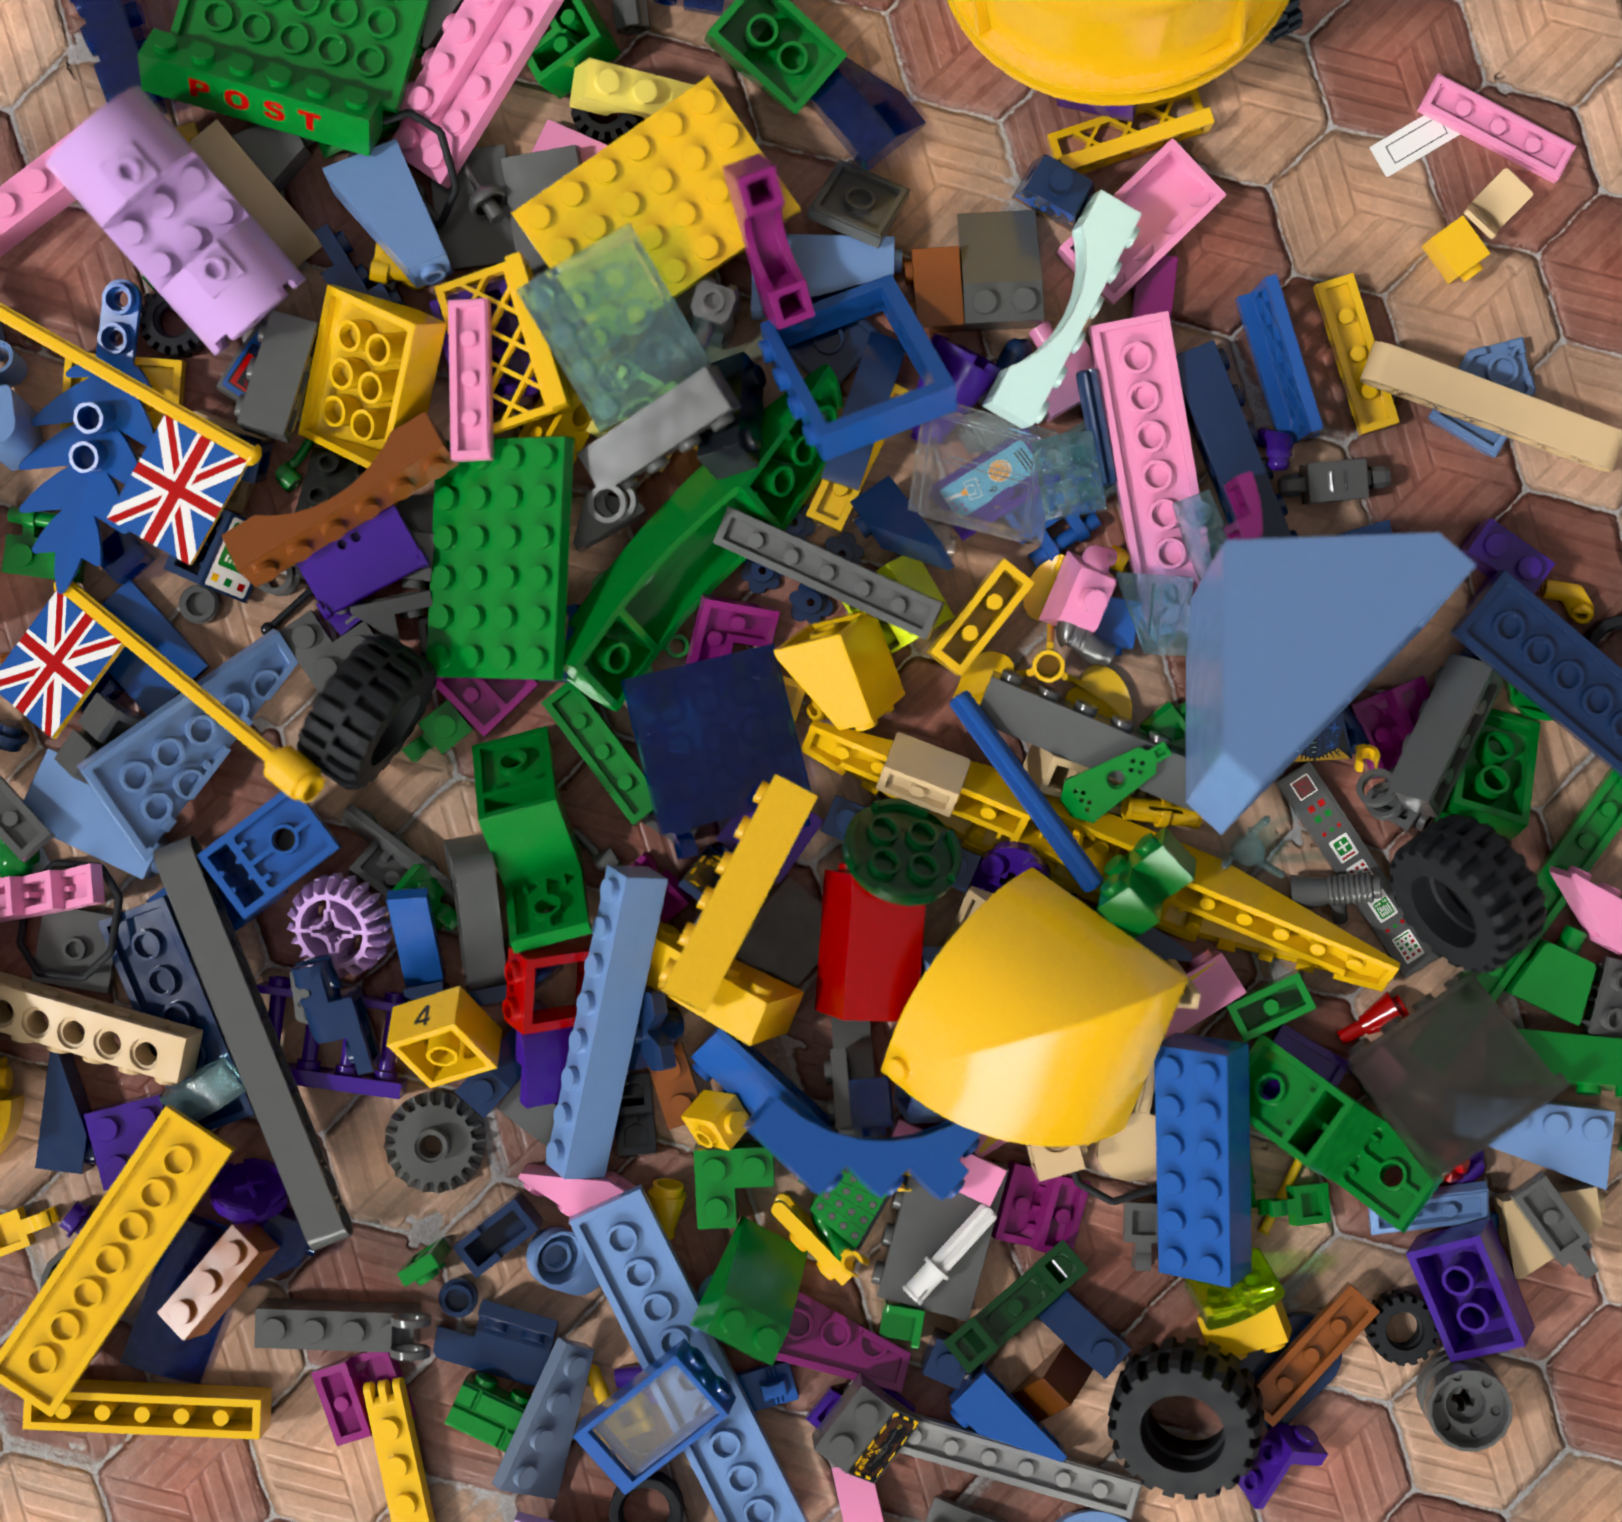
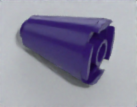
M933 332L929 340L956 385L957 411L910 428L912 430L910 437L930 448L933 442L943 443L994 383L998 373L1003 370L980 354L961 344L954 343L953 345L948 342L949 338ZM919 377L916 389L925 386L921 377Z

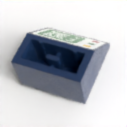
M224 509L192 566L169 555L163 569L247 604L254 586L237 571L221 536L247 520V518Z

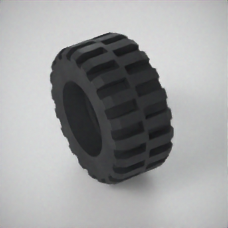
M373 634V636H368L361 645H357L351 651L347 658L343 659L335 673L324 684L325 687L321 693L315 698L313 707L307 713L303 721L304 726L298 735V751L320 768L321 773L345 789L359 790L366 787L369 781L372 782L377 778L378 774L390 764L391 759L398 754L406 739L414 731L418 720L424 714V709L430 702L433 695L432 691L437 683V672L430 661L390 635Z
M1453 815L1439 818L1396 851L1390 867L1391 890L1395 891L1394 900L1397 907L1402 909L1404 913L1403 918L1406 923L1417 932L1416 936L1423 943L1426 942L1432 948L1431 951L1438 957H1445L1448 959V963L1455 967H1463L1464 971L1492 972L1497 968H1501L1540 936L1547 913V907L1543 906L1545 895L1543 889L1538 887L1539 879L1535 871H1531L1526 864L1528 860L1521 852L1518 853L1511 846L1512 842L1504 835L1499 836L1495 833V828L1487 823L1479 824L1478 819Z
M1175 1337L1163 1339L1161 1347H1158L1156 1343H1151L1142 1348L1141 1355L1134 1354L1127 1361L1125 1370L1120 1372L1108 1411L1110 1418L1107 1425L1108 1435L1114 1440L1112 1445L1113 1451L1118 1459H1126L1124 1468L1131 1476L1134 1477L1138 1474L1142 1478V1485L1150 1490H1153L1154 1486L1163 1490L1162 1495L1174 1498L1175 1494L1185 1495V1500H1198L1199 1494L1204 1493L1207 1498L1218 1496L1221 1493L1222 1486L1226 1490H1231L1238 1485L1240 1476L1248 1475L1253 1467L1254 1458L1258 1456L1264 1424L1261 1390L1258 1387H1254L1255 1378L1250 1370L1247 1368L1241 1370L1239 1368L1241 1360L1233 1353H1228L1227 1356L1220 1353L1221 1346L1209 1342L1208 1346L1198 1344V1338L1186 1337L1185 1343H1177ZM1184 1395L1193 1397L1204 1402L1217 1414L1223 1428L1215 1435L1202 1440L1178 1438L1165 1431L1156 1422L1151 1413L1150 1406L1157 1400L1167 1396Z

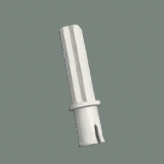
M980 1204L931 1259L928 1256L924 1258L926 1263L906 1285L902 1286V1289L915 1302L922 1305L927 1296L943 1279L948 1281L949 1276L947 1273L997 1219L996 1213L989 1206Z

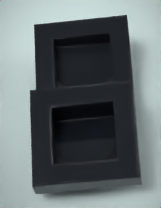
M650 1073L626 1076L616 1123L617 1154L619 1158L658 1155Z

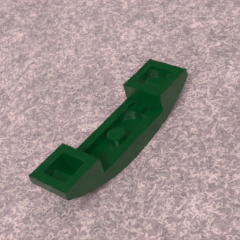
M1062 1239L993 1301L948 1337L943 1344L966 1372L970 1374L1070 1288L1089 1269Z

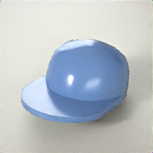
M548 1227L540 1230L532 1238L526 1252L527 1269L538 1282L550 1289L575 1296L586 1295L600 1286L573 1231L563 1227Z

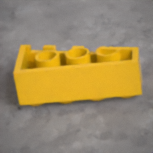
M659 923L646 982L647 985L655 990L662 989L665 982L658 978L669 957L677 961L684 946L677 943L681 936L679 930L665 923ZM733 959L705 1013L667 994L665 995L751 1046L788 1033L804 991Z

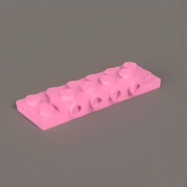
M464 0L457 13H452L445 18L442 25L443 36L436 47L429 48L424 53L421 60L423 69L415 82L407 83L400 110L412 109L443 129L457 174L564 0ZM404 118L391 140H397L405 161L449 189L451 180L438 135L412 118Z

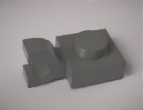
M1128 1201L1123 1203L1122 1240L1124 1242H1134L1131 1267L1135 1268V1271H1151L1152 1243H1158L1157 1202Z

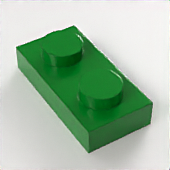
M444 1237L411 1256L398 1271L397 1275L404 1287L415 1281L421 1286L440 1273L438 1270L446 1265L444 1259L451 1251Z

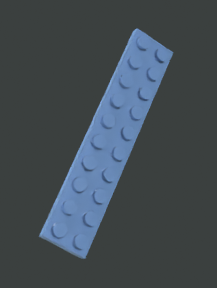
M640 1184L570 1216L568 1222L642 1369L647 1368L684 1338L692 1347L698 1348L703 1353L709 1367L718 1377L725 1378L733 1389L736 1399L729 1415L683 1450L719 1522H809L720 1341L689 1325L700 1301L642 1185ZM676 1364L650 1384L674 1433L711 1405Z

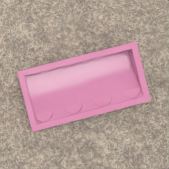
M1173 138L1113 195V197L1139 211L1142 215L1136 224L1140 228L1136 240L1129 249L1124 248L1118 259L1122 263L1118 275L1111 284L1106 283L1100 294L1112 306L1227 195ZM1071 236L1059 247L1056 255L1075 273V248L1073 237Z

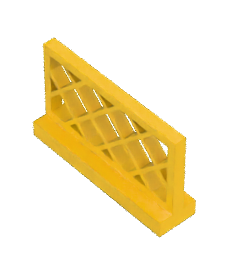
M520 252L505 256V262L434 287L444 321L447 323L448 334L447 294L463 289L473 294L471 299L488 298L492 304L498 306L491 319L492 335L509 343L499 364L492 361V367L496 368L492 377L493 399L507 405L508 408L502 420L493 423V435L555 413L563 415L576 410L530 262ZM504 274L508 287L501 301L484 294L490 279ZM475 284H478L476 289L470 287ZM511 298L514 304V308L508 306V303ZM505 310L516 315L519 320V326L512 339L495 331ZM522 336L524 337L526 346L519 343ZM516 347L529 353L531 363L524 376L506 368ZM534 372L538 383L531 380ZM503 373L521 381L511 402L494 394ZM530 385L541 391L545 406L528 411L518 406L527 386ZM515 410H517V411H519V412L522 413V414L513 416Z

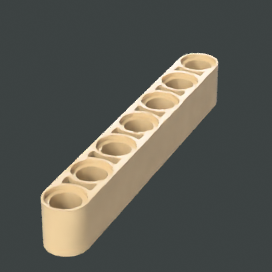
M1379 341L1373 343L1360 378L1362 383L1598 471L1613 472L1622 447V430L1389 343Z

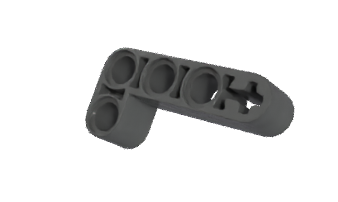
M483 833L445 839V857L453 883L462 965L467 992L506 985L507 981L504 975L506 960L492 853L489 850Z

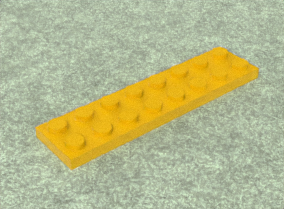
M172 1105L165 1106L0 1349V1384L48 1416L52 1417L57 1413L235 1150L233 1146Z

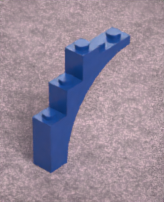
M769 1096L742 1125L796 1178L817 1195H821L823 1191L826 1193L832 1191L842 1180L843 1174L840 1172L845 1168L871 1194L882 1198L885 1194L888 1196L892 1195L904 1182L905 1178L902 1175L907 1172L932 1197L942 1201L946 1197L949 1199L954 1197L964 1186L965 1180L963 1178L969 1170L959 1159L961 1156L964 1158L969 1156L980 1144L978 1137L981 1135L979 1132L947 1119L941 1124L908 1135L888 1138L851 1137L828 1131L802 1118L778 1098Z

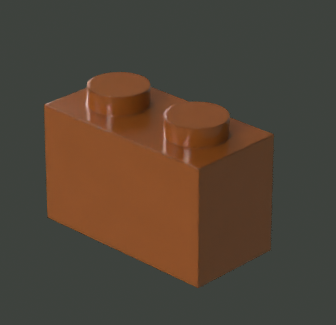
M959 246L912 249L911 261H904L905 285H912L913 300H907L925 333L963 331L965 324Z

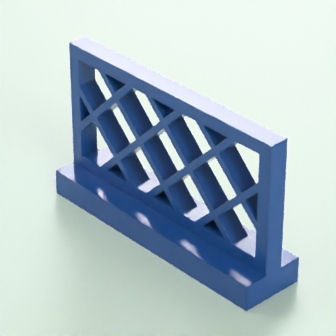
M1277 274L1265 277L1251 293L1238 296L1235 302L1274 430L1290 435L1294 444L1318 437L1320 435L1319 431L1323 429V425Z

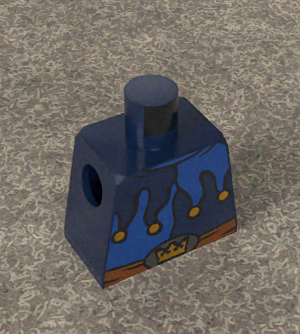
M1043 154L1030 164L1012 198L1072 232L1089 197L1095 194L1094 182L1088 177L1051 156Z

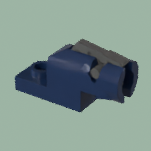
M330 955L310 957L295 963V967L291 968L290 981L296 1020L309 1025L311 1034L318 1044L347 1038L348 1040L345 1043L347 1058L351 1064L355 1063L358 1075L373 1072L382 1057L361 986L340 990L343 988V984L332 964Z

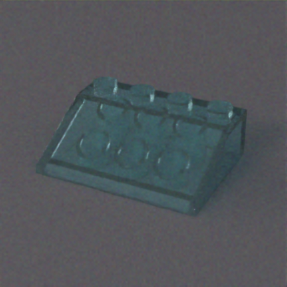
M630 223L516 289L599 432L606 430L646 407L705 366H712Z

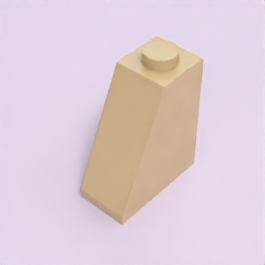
M1583 1181L1553 1185L1588 1235L1603 1226L1601 1214L1605 1213V1201L1602 1192L1597 1190L1596 1186ZM1510 1192L1492 1194L1494 1210L1499 1218L1498 1236L1515 1279H1522L1552 1260L1553 1257L1508 1194Z

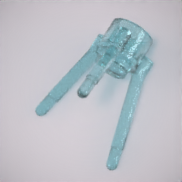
M1269 816L1261 818L1253 827L1248 828L1247 835H1241L1232 842L1230 852L1225 853L1224 860L1221 863L1223 869H1227L1233 861H1236L1238 864L1248 867L1257 865L1279 878L1285 876L1284 871L1264 858L1265 846L1257 838L1258 833L1270 822Z

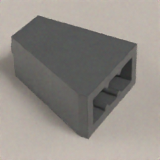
M259 124L232 136L279 193L283 191L313 156L308 147V143L313 140Z

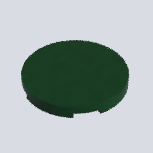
M882 799L874 801L871 806L866 807L852 817L843 838V856L847 868L854 879L874 896L898 905H924L944 896L950 890L960 872L962 851L956 834L952 829L948 830L939 819L930 814L929 809L903 799Z

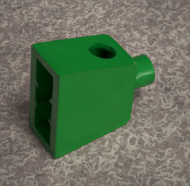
M1565 925L1556 945L1540 939L1503 991L1562 1020L1579 1026L1596 971L1595 963L1578 956L1587 934Z

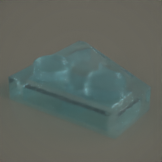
M1117 572L1116 579L1144 653L1187 656L1194 577Z

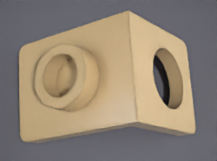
M1504 168L1467 206L1463 213L1490 239H1493L1500 228L1533 196L1534 192L1512 170Z

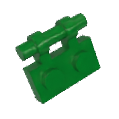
M9 508L8 522L22 524L23 530L22 536L6 533L1 572L55 580V552L35 554L32 552V547L39 537L40 527H46L58 513L45 511L21 513L19 508ZM85 559L82 560L81 566L73 580L75 583L83 584Z

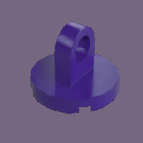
M248 1158L244 1159V1163L234 1165V1161L223 1166L210 1185L212 1207L219 1215L230 1220L232 1224L257 1222L264 1229L269 1223L270 1218L279 1214L286 1207L289 1200L276 1164L269 1160Z

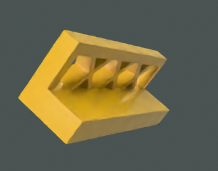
M1195 88L1178 96L1138 104L1135 117L1146 112L1160 119L1157 125L1137 131L1131 128L1133 122H1128L1125 125L1119 122L1121 121L1120 119L1100 116L1049 133L1046 138L1054 159L1081 174H1085L1160 149L1172 138L1178 143L1208 133L1215 121L1210 107L1203 108L1198 90ZM1187 98L1190 99L1193 113L1178 118L1168 115L1173 103ZM1167 105L1164 113L1157 110V108ZM1106 125H1111L1123 131L1121 137L1103 143L1094 140L1099 128ZM1093 130V132H1092V134H1091L1090 137H1088V136L1082 134V133H1085V132H1088V131ZM1073 137L1086 144L1084 149L1063 156L1058 141Z

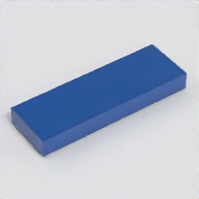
M428 888L388 891L386 901L406 987L421 986L441 981L445 982L446 974Z

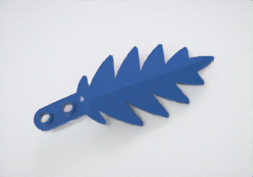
M113 280L106 286L102 294L96 357L152 388L147 376L135 364L142 309L141 291L130 280ZM123 292L128 296L126 306H123L120 302V296ZM119 331L123 335L122 345H118L115 340V336ZM77 364L67 370L66 376L69 378H90L60 394L31 420V425L33 426L70 422L75 424L48 439L19 464L20 470L68 466L40 485L19 507L21 513L62 509L45 527L32 547V552L35 554L55 552L54 573L56 589L59 594H63L68 590L83 559L95 566L103 565V543L98 519L122 534L130 532L107 519L120 495V491L112 477L126 485L139 461L124 433L146 447L155 433L149 414L141 400Z

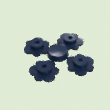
M803 504L793 520L798 521V524L796 526L789 524L785 531L805 540L806 535H811L815 532V524L811 518L806 517L809 505ZM844 532L838 538L831 536L826 539L825 549L836 554L844 551L846 553L845 558L861 565L859 558L864 555V549L861 545H856V538L852 533ZM746 559L744 561L745 568L741 571V578L744 581H749V588L753 593L761 594L767 588L771 590L778 588L780 583L778 578L783 576L782 574L752 560ZM765 568L766 573L760 574L759 569ZM800 583L798 591L792 592L789 596V600L793 604L791 616L798 622L805 621L806 619L809 624L820 621L821 617H826L832 613L833 604L827 598L828 595ZM809 599L814 600V605L808 606L807 601Z

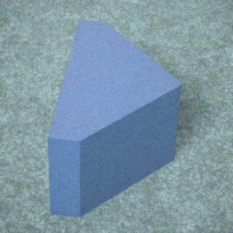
M1439 532L1225 541L1186 606V803L1222 835L1426 626L1477 565Z

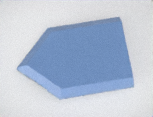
M1523 337L1468 350L1457 368L1529 396H1533L1536 391L1533 375H1530L1525 355L1527 351ZM1433 409L1427 417L1436 426L1492 458L1497 456L1508 438Z

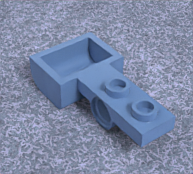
M0 321V362L9 358L8 363L3 368H0V462L11 471L20 470L19 464L43 444L41 425H31V420L38 413L11 389V387L20 384L25 379L28 367L24 358L5 342L3 322Z

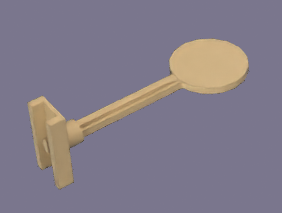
M1168 959L1170 966L1189 978L1176 959ZM1190 978L1186 983L1177 1008L1198 1009L1201 993ZM1154 1062L1125 1130L1096 1142V1156L1103 1170L1115 1179L1124 1181L1142 1180L1157 1172L1155 1112L1150 1111L1155 1090Z

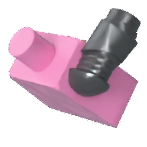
M1114 544L1111 548L1091 545L1085 549L1082 556L1067 551L1039 618L1043 622L1056 626V639L1060 647L1066 645L1072 648L1091 664L1100 663L1108 666L1116 652V644L1094 634L1099 626L1116 585V578L1109 572V568L1125 574V566L1130 558L1127 550Z

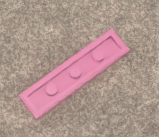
M1439 73L1432 80L1417 109V112L1552 183L1559 180L1576 148V145Z
M488 298L448 300L451 460L454 462L494 460L491 301Z

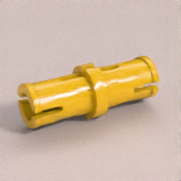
M1128 795L1121 803V817L1123 820L1151 822L1155 827L1159 828L1173 825L1199 829L1203 818L1196 811H1190L1159 797L1155 800Z

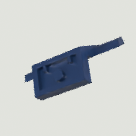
M482 1299L478 1312L479 1321L474 1336L437 1326L433 1347L437 1358L535 1387L551 1354L559 1324L557 1320Z

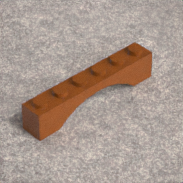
M424 411L391 431L382 450L369 468L354 483L336 496L315 507L295 513L274 516L254 515L221 536L237 571L257 588L264 583L272 581L278 574L296 563L308 559L311 554L329 543L341 539L347 532L365 521L374 519L380 512L398 501L410 497L413 492L431 481L443 477L449 470L459 464L451 460V449L438 426Z

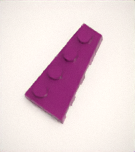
M798 1291L790 1329L775 1360L854 1380L859 1373H862L877 1386L902 1393L911 1353Z

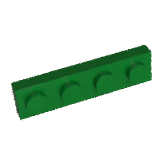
M565 683L541 702L633 826L637 827L667 803L586 694L572 683Z

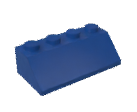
M716 1027L693 1051L690 1058L695 1063L692 1065V1068L707 1082L713 1078L724 1088L722 1092L736 1094L742 1106L752 1115L769 1096L778 1098L802 1118L828 1131L838 1133L836 1123L829 1124L828 1114L753 1045L749 1046L721 1028Z

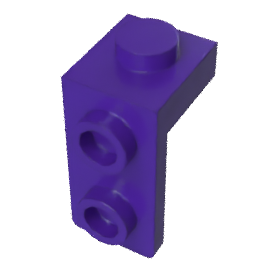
M1276 1424L1274 1427L1271 1426L1262 1440L1258 1456L1254 1458L1252 1469L1247 1476H1240L1238 1485L1255 1509H1264L1291 1464L1321 1466L1328 1453L1318 1441L1316 1433L1308 1426Z

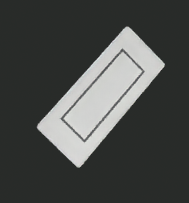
M1424 115L1372 145L1370 150L1385 176L1389 177L1460 134Z

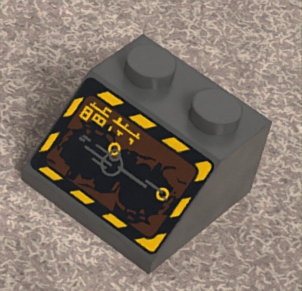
M859 1373L813 1432L814 1450L845 1473L875 1484L922 1423V1419L862 1373Z

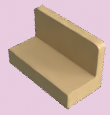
M899 732L896 734L876 789L950 817L971 760Z

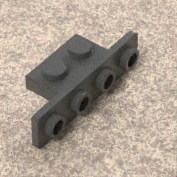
M349 804L344 809L342 823L370 844L350 866L347 874L351 876L356 875L357 881L360 884L370 882L368 890L373 894L381 893L380 899L387 904V892L396 886L413 864H423L430 875L446 891L441 899L456 910L452 880L439 871L438 865L432 859L425 855L419 856L408 848V843L402 836L396 832H387L377 824L375 816L364 808L357 809L352 804Z
M832 1017L833 1049H830L831 1060L824 1061L826 1084H833L834 1099L827 1100L829 1124L836 1123V1129L843 1135L881 1138L871 1021L841 1020ZM845 1168L843 1169L846 1174H850Z

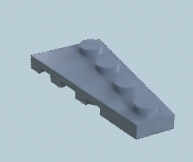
M557 1338L492 1481V1484L500 1491L557 1500L595 1351L586 1343Z

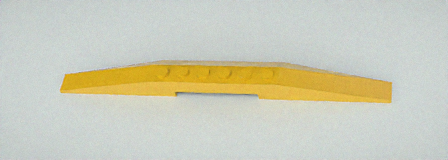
M813 720L800 751L842 776L846 772L862 781L860 785L862 788L876 795L879 791L876 789L894 741L850 729L839 730L835 725ZM971 761L950 817L930 810V814L939 819L948 830L952 829L956 836L963 840L961 846L976 854L981 855L983 852L985 854L988 850L993 849L995 844L1004 841H1017L1032 846L1038 851V856L1043 859L1045 865L1047 862L1050 867L1054 883L1068 892L1099 904L1102 883L1090 892L1086 893L1082 890L993 766ZM882 792L890 798L900 799L890 794ZM1042 793L1102 877L1105 865L1113 857L1119 854L1122 856L1126 855L1134 849L1136 843L1143 836L1149 833L1153 835L1157 833L1128 820H1123V818L1109 812L1105 813L1094 823L1071 817L1061 802V798ZM1181 843L1196 859L1195 878L1163 901L1161 921L1153 927L1191 942H1195L1197 937L1217 942L1218 949L1233 953L1235 948L1259 953V960L1272 962L1274 957L1296 963L1295 969L1312 974L1314 968L1331 972L1335 980L1381 992L1400 969V962L1228 862Z

